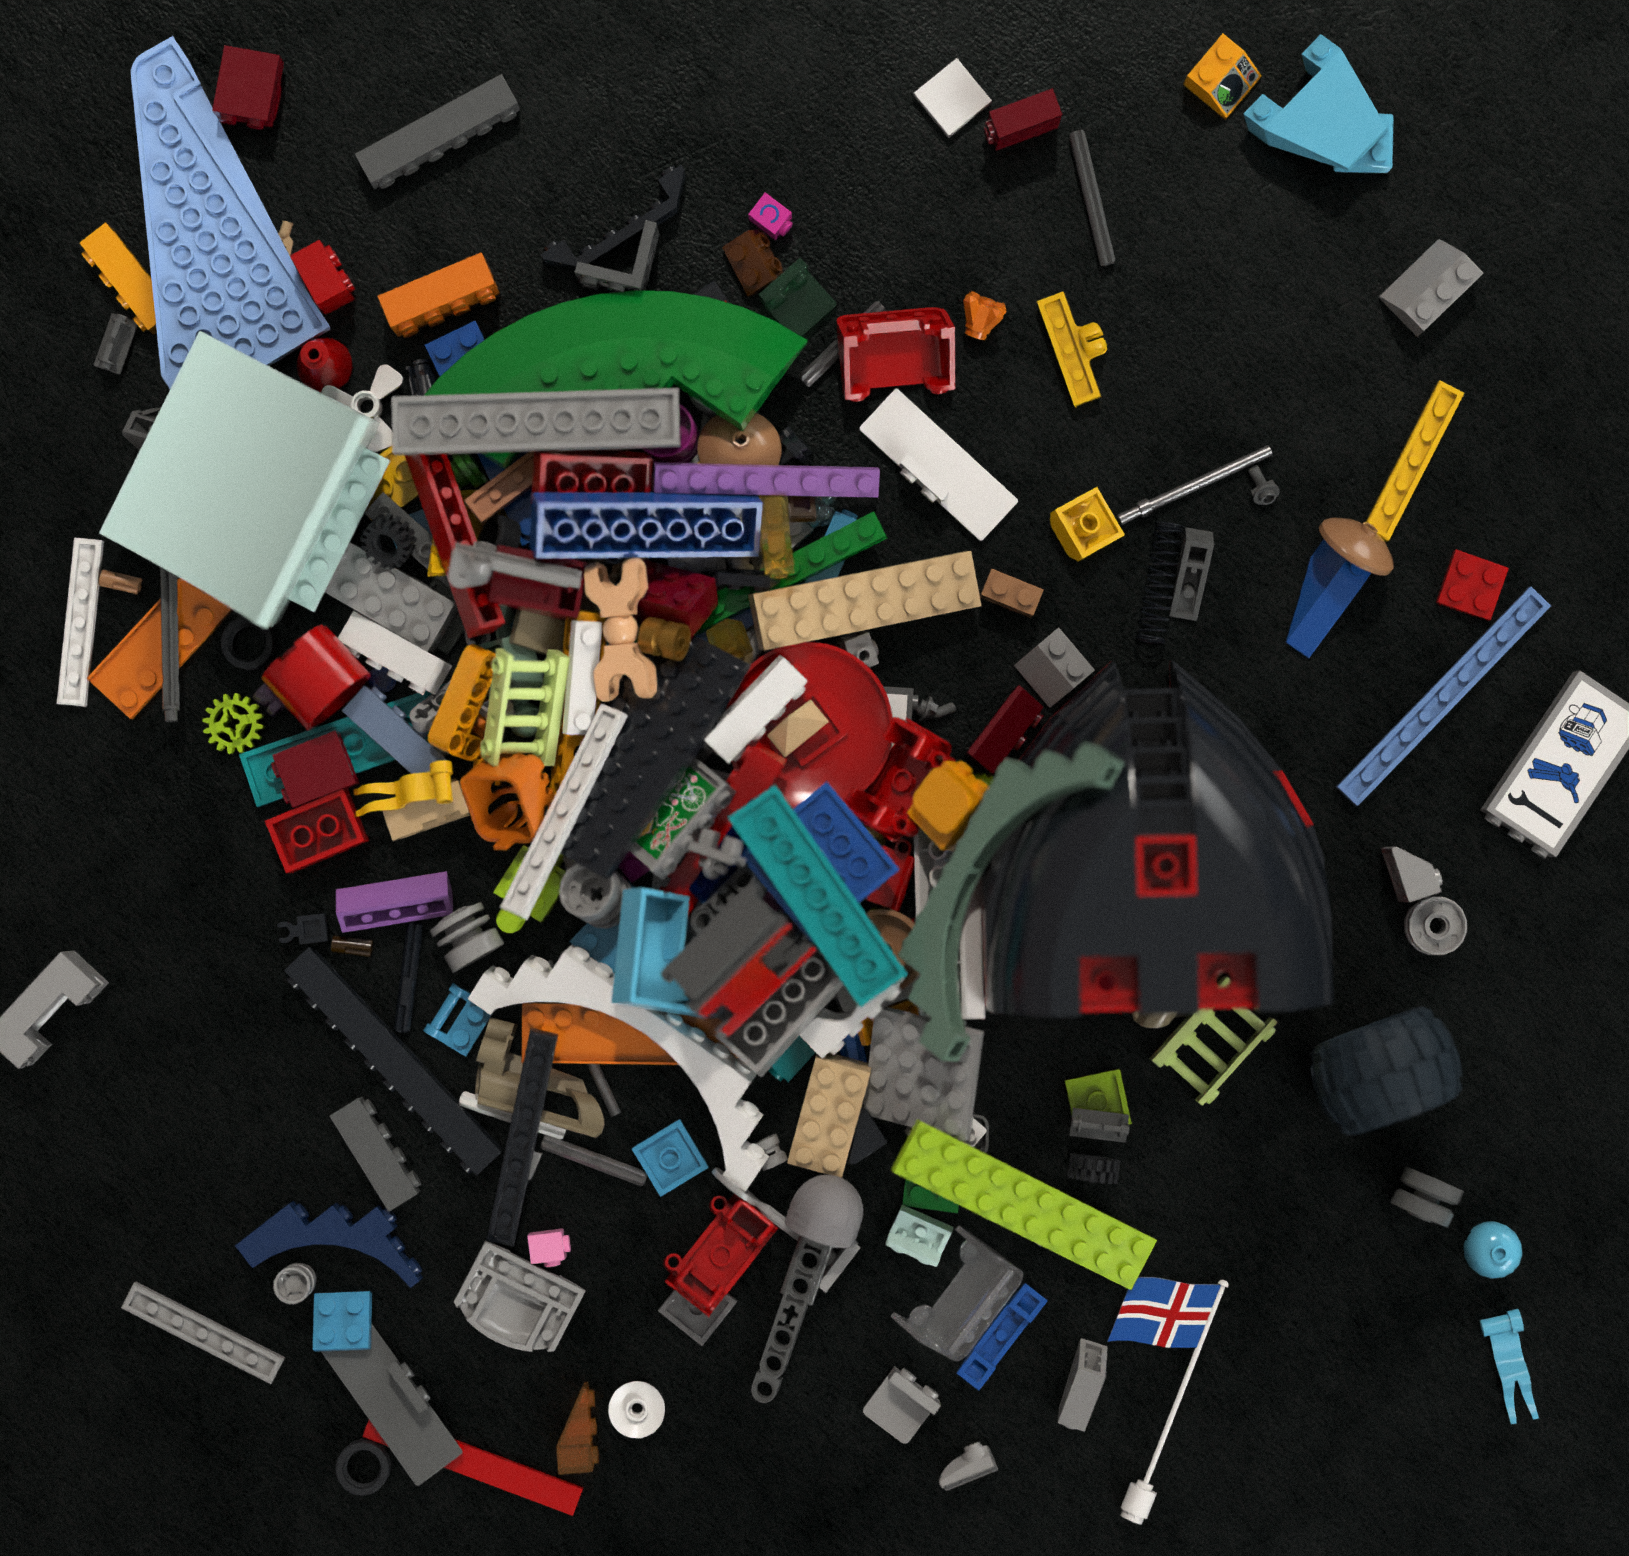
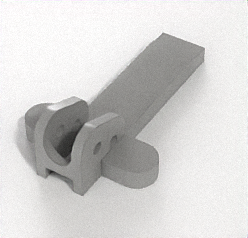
M476 541L473 546L455 543L448 580L451 585L457 588L482 585L488 581L491 570L565 587L579 588L583 571L496 552L495 545Z

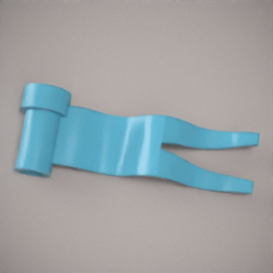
M1519 1309L1507 1311L1506 1315L1480 1320L1483 1336H1490L1510 1423H1517L1514 1407L1516 1380L1533 1420L1538 1419L1532 1395L1530 1376L1524 1361L1518 1332L1524 1331Z

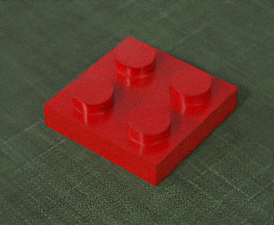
M1454 550L1436 603L1490 621L1509 568L1459 550Z

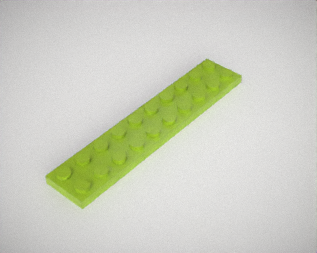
M917 1119L891 1169L894 1173L1132 1290L1157 1241L1153 1237Z

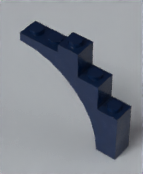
M292 1201L235 1245L252 1268L267 1258L291 1248L313 1244L338 1245L356 1249L377 1258L394 1270L410 1288L423 1278L420 1274L422 1268L414 1258L409 1259L403 1252L405 1246L396 1235L393 1237L390 1235V1232L398 1226L394 1222L397 1218L392 1210L388 1212L387 1208H384L381 1204L357 1223L353 1224L351 1221L353 1216L348 1208L344 1205L340 1207L338 1203H335L310 1223L307 1219L309 1217L307 1210L300 1203L296 1205Z

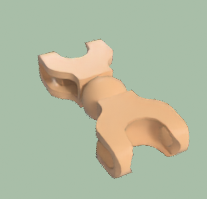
M640 558L627 560L623 564L622 580L615 586L610 582L607 568L599 562L588 563L584 570L585 591L589 599L600 608L601 618L608 617L603 625V635L610 644L609 646H604V657L594 670L596 695L603 702L615 699L619 694V681L626 674L632 680L635 693L639 697L652 698L657 691L656 667L639 650L638 643H634L638 637L639 627L637 621L631 616L638 614L637 604L644 597L648 589L645 564Z

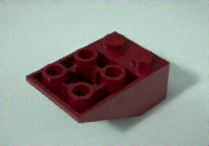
M497 545L496 552L583 572L580 586L576 588L492 570L488 602L559 620L578 618L585 581L584 570L588 563L571 558H535L532 551Z

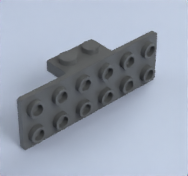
M372 1323L371 1349L321 1351L416 1486L421 1485L463 1453V1450L428 1403V1400L431 1398L422 1385L416 1386L411 1379L414 1376L412 1370L405 1362L401 1364Z

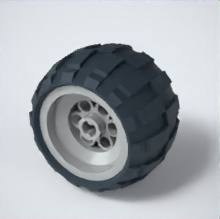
M1417 1007L1349 1031L1316 1045L1310 1053L1314 1063L1310 1066L1313 1086L1321 1107L1331 1122L1338 1124L1340 1132L1347 1135L1367 1132L1419 1114L1455 1098L1462 1089L1458 1079L1462 1076L1460 1059L1452 1037L1441 1020L1435 1019L1432 1010L1425 1007Z

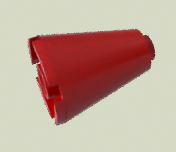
M317 338L306 343L302 347L297 359V372L301 381L307 387L319 393L327 385L338 389L349 381L353 370L352 357L349 351L341 342L332 338Z

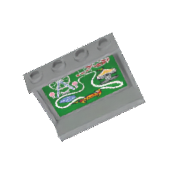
M695 757L656 812V816L649 822L632 846L630 852L649 867V870L664 880L667 875L675 870L677 863L684 854L690 851L688 849L690 841L696 842L702 829H709L714 818L722 809L730 804L736 791Z

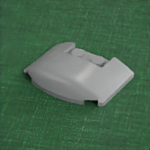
M485 1241L454 1303L457 1308L458 1306L460 1307L463 1314L467 1317L466 1320L488 1338L518 1350L533 1352L532 1350L548 1348L547 1351L551 1352L555 1351L585 1293V1289L561 1275L558 1276L536 1264H531V1262L511 1253L510 1250Z

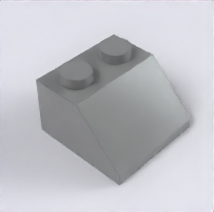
M1057 628L1014 665L1049 708L1095 671L1060 628Z
M1398 847L1381 848L1398 902H1412L1441 892L1439 885L1443 884L1439 870L1434 869L1432 864Z

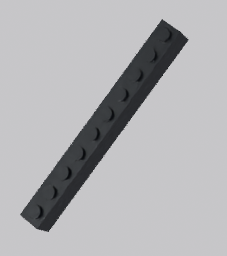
M308 947L284 970L289 975L286 978L287 981L296 990L301 988L308 995L305 999L309 1005L315 1010L320 1008L327 1016L324 1019L326 1023L335 1031L339 1028L346 1036L343 1039L353 1051L358 1049L365 1056L363 1062L373 1072L378 1070L384 1076L382 1082L392 1092L397 1090L403 1097L401 1100L403 1105L410 1112L416 1111L423 1118L420 1121L421 1124L430 1133L435 1131L442 1138L439 1142L449 1153L454 1151L460 1157L459 1164L467 1173L471 1174L474 1172L477 1176L504 1150L464 1107L459 1105V1101L314 947Z

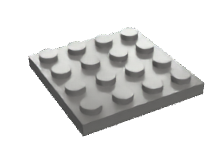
M882 1006L883 1009L874 1017L868 1064V1067L871 1068V1074L865 1092L863 1109H866L872 1117L912 1128L917 1119L960 1141L966 1142L970 1139L983 1031L965 1027L966 1033L972 1038L959 1061H942L918 1042L923 1034L924 1026L931 1018Z

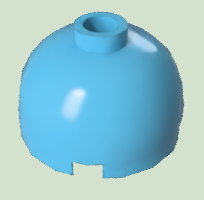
M1495 1221L1483 1222L1473 1227L1467 1241L1465 1240L1464 1257L1469 1267L1479 1275L1488 1278H1503L1513 1273L1519 1266L1522 1257V1245L1516 1233L1508 1226Z

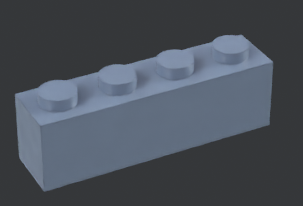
M364 686L342 710L411 774L429 772V764L432 762L450 761L447 758L449 753L429 744V741L425 739L428 733L416 731L405 721L407 714L398 706L394 705L391 708L384 702L387 698L386 695L375 686L372 689Z

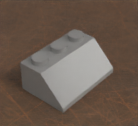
M1438 239L1379 298L1418 337L1483 272L1465 253Z

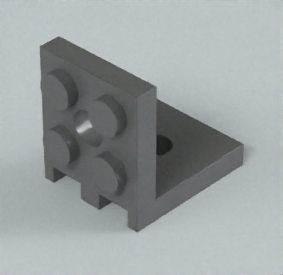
M645 220L632 274L577 262L575 274L578 282L583 284L582 288L598 292L599 288L609 290V293L633 290L646 291L659 238L657 223Z

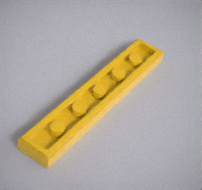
M1440 380L1437 382L1366 521L1378 530L1377 534L1386 542L1389 541L1464 395V392Z

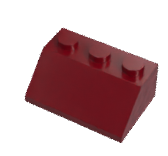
M1018 685L965 755L991 775L994 774L1005 758H1007L1006 756L1012 748L1018 751L1027 739L1023 735L1027 728L1031 726L1034 729L1044 715L1040 713L1043 706Z

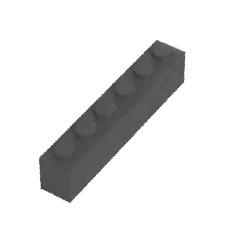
M500 74L357 152L355 155L374 189L378 187L384 189L392 185L396 177L402 174L407 176L416 172L419 169L418 165L426 161L434 162L444 155L443 152L451 147L453 149L462 147L468 142V138L473 135L481 136L486 134L493 128L492 125L499 121L507 122L513 119L520 108L503 75Z

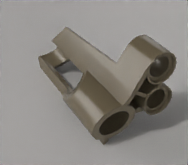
M490 1017L477 1057L479 1065L476 1075L475 1098L477 1104L513 1114L523 1063H521L522 1057L510 1053L517 1024ZM551 1068L547 1090L572 1097L576 1103L579 1117L576 1120L543 1110L540 1122L594 1138L599 1136L604 1128L603 1114L596 1099L587 1093L584 1081Z

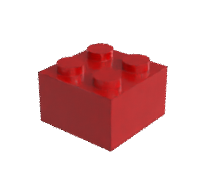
M318 240L290 255L316 305L325 315L355 300L351 293L355 288L344 270L339 271L338 267L342 264L330 245L325 247Z

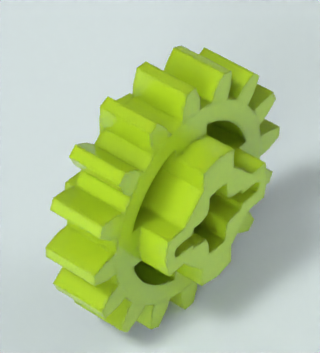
M237 693L234 694L233 700H231L228 694L223 695L224 702L214 699L213 702L216 707L214 709L206 708V711L211 714L210 718L203 719V722L209 724V728H206L203 732L205 734H212L208 742L210 744L218 742L217 750L219 751L224 750L227 746L228 754H233L235 748H237L239 753H244L245 745L254 748L255 745L252 740H261L262 737L257 732L258 730L265 729L264 725L259 724V720L264 718V714L256 713L260 706L258 704L250 706L251 698L247 696L241 701V696ZM235 705L245 708L249 714L242 715L238 713ZM223 710V716L219 722H216L218 715ZM232 717L240 722V724L236 725V730L229 728L228 725L232 723ZM252 725L249 734L245 738V731L248 726ZM219 734H229L233 743L224 740Z

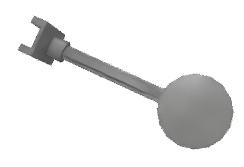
M717 1167L714 1168L712 1173L719 1181L743 1200L756 1206L765 1217L798 1241L800 1235L785 1224V1216L772 1206L759 1201L748 1189L743 1191L723 1175V1170ZM855 1241L853 1247L839 1248L837 1252L831 1251L819 1286L823 1291H828L858 1252L860 1246H858L857 1241Z

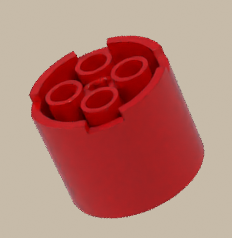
M322 624L293 643L294 646L281 659L277 658L261 678L307 731L316 728L339 711L363 688L371 677V674L327 626Z

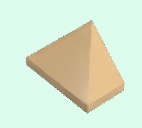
M810 700L783 720L767 736L781 754L786 757L829 721Z

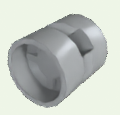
M301 1262L288 1265L277 1274L274 1280L276 1296L287 1304L301 1302L313 1292L316 1286L314 1270L309 1265Z

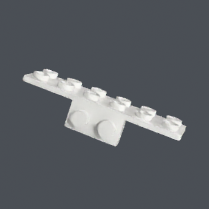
M895 389L860 426V431L902 469L900 473L910 483L915 481L923 488L921 492L931 502L936 500L979 541H982L1018 502L1016 497L898 389Z

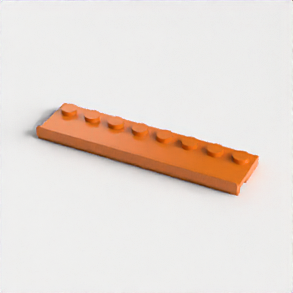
M182 578L177 580L179 668L234 610ZM161 598L87 677L88 681L130 719H133L162 688Z
M522 1003L521 1063L524 1061L530 1029L533 1028L559 1034L553 1063L679 1065L665 1049L649 1036L626 1022L601 1011L567 1003ZM679 1014L685 1023L691 1027L701 1029L708 1039L714 1043L724 1045L715 1037L717 1034L715 1030L722 1023L719 1018L700 1019L699 1017ZM728 1049L730 1054L739 1059L730 1049Z

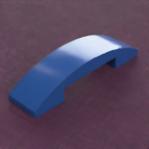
M1024 1283L992 1321L956 1373L977 1390H980L996 1369L995 1366L1027 1324L1033 1321L1048 1300Z

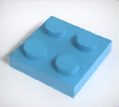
M681 1119L632 1147L634 1154L660 1197L709 1168Z
M364 1291L314 1294L313 1350L320 1352L371 1349L372 1293Z

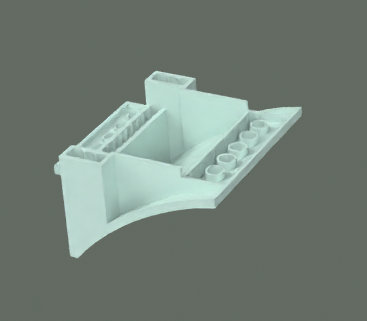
M199 331L99 534L168 570L266 629L281 622L291 601L315 612L391 461L367 449L380 422L331 397L318 393L256 359Z

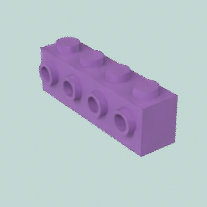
M447 871L336 890V915L342 933L447 916L453 913L452 888Z

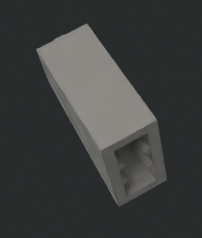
M1080 1339L1059 1406V1424L1069 1429H1078L1085 1432L1106 1377L1107 1346Z

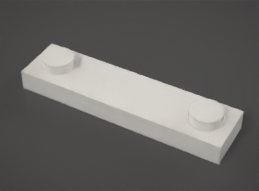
M571 621L570 662L566 683L562 732L567 735H586L595 717L596 690L594 670L599 663L602 622Z

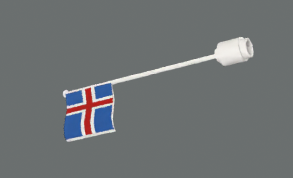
M1139 1277L1132 1290H1127L1109 1336L1108 1342L1135 1341L1166 1348H1195L1144 1480L1138 1479L1137 1483L1130 1482L1121 1505V1509H1123L1121 1516L1134 1523L1142 1524L1143 1520L1147 1519L1157 1493L1152 1491L1153 1485L1149 1481L1224 1289L1229 1286L1226 1280H1220L1218 1284H1187L1156 1277Z

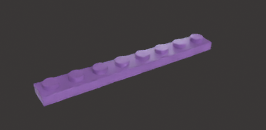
M654 463L653 491L654 493L878 497L880 469L878 467Z

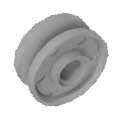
M1426 897L1416 901L1408 909L1404 919V933L1408 942L1417 951L1427 955H1445L1455 951L1463 943L1467 933V919L1463 910L1455 901L1445 897ZM1434 918L1438 919L1441 923V929L1436 934L1430 929V922Z

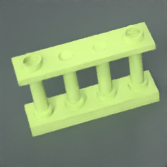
M496 648V655L492 660L493 676L485 734L480 744L481 757L491 765L498 766L500 754H533L542 760L544 766H554L570 657L557 649H548L547 657L544 661L513 660V655L502 648ZM511 672H544L543 685L540 688H509ZM507 700H540L539 713L537 715H505ZM536 727L537 732L533 742H502L503 728Z
M1223 976L1217 982V986H1227L1230 983V979ZM1232 1008L1256 1030L1253 1036L1245 1043L1215 1016L1213 1009H1199V1013H1190L1149 1059L1160 1068L1163 1065H1170L1200 1092L1199 1096L1195 1099L1196 1102L1202 1106L1205 1102L1210 1104L1220 1093L1217 1089L1261 1040L1266 1042L1276 1031L1274 1026L1277 1023L1274 1018L1269 1017L1263 1022L1249 1008ZM1201 1022L1204 1025L1208 1024L1238 1051L1227 1064L1196 1037L1197 1033L1194 1030ZM1182 1044L1192 1047L1219 1072L1208 1085L1177 1057L1178 1054L1175 1051Z

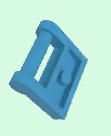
M452 983L449 988L450 993L431 1024L427 1023L423 1031L466 1057L493 1013L491 1015L468 1000L471 993L461 986ZM459 998H462L467 1003L446 1034L440 1029Z

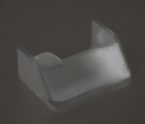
M958 1226L956 1231L967 1239L960 1248V1259L965 1265L933 1307L928 1305L916 1307L911 1312L909 1319L895 1312L891 1315L896 1322L920 1343L953 1361H960L969 1354L1023 1280V1272L980 1238Z

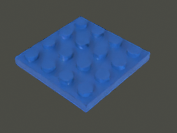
M825 782L793 809L858 904L900 871L828 782ZM747 846L741 851L740 856L746 858L745 863L812 943L813 939Z

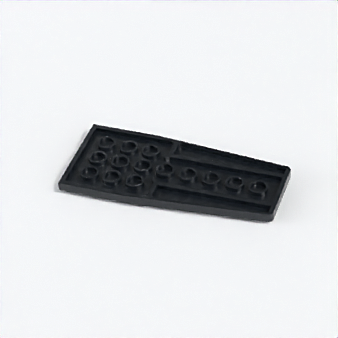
M696 636L691 638L689 650L680 661L664 658L662 654L655 656L643 653L656 667L657 691L652 698L639 697L635 693L632 680L625 674L623 676L624 681L619 683L618 696L607 705L625 713L627 718L560 854L604 879H609L614 874L706 742L704 739L715 728L751 667L745 661Z

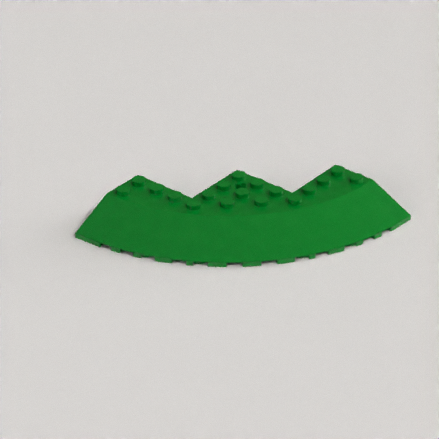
M643 290L596 294L562 302L535 312L495 332L455 362L435 381L424 396L668 389L675 384L730 424L743 431L802 351L808 340L780 323L749 309L706 296L673 291ZM520 452L481 454L505 470L513 463Z

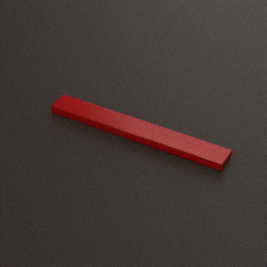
M368 1420L362 1437L388 1446L371 1421ZM455 1439L463 1453L444 1468L573 1516L583 1487Z

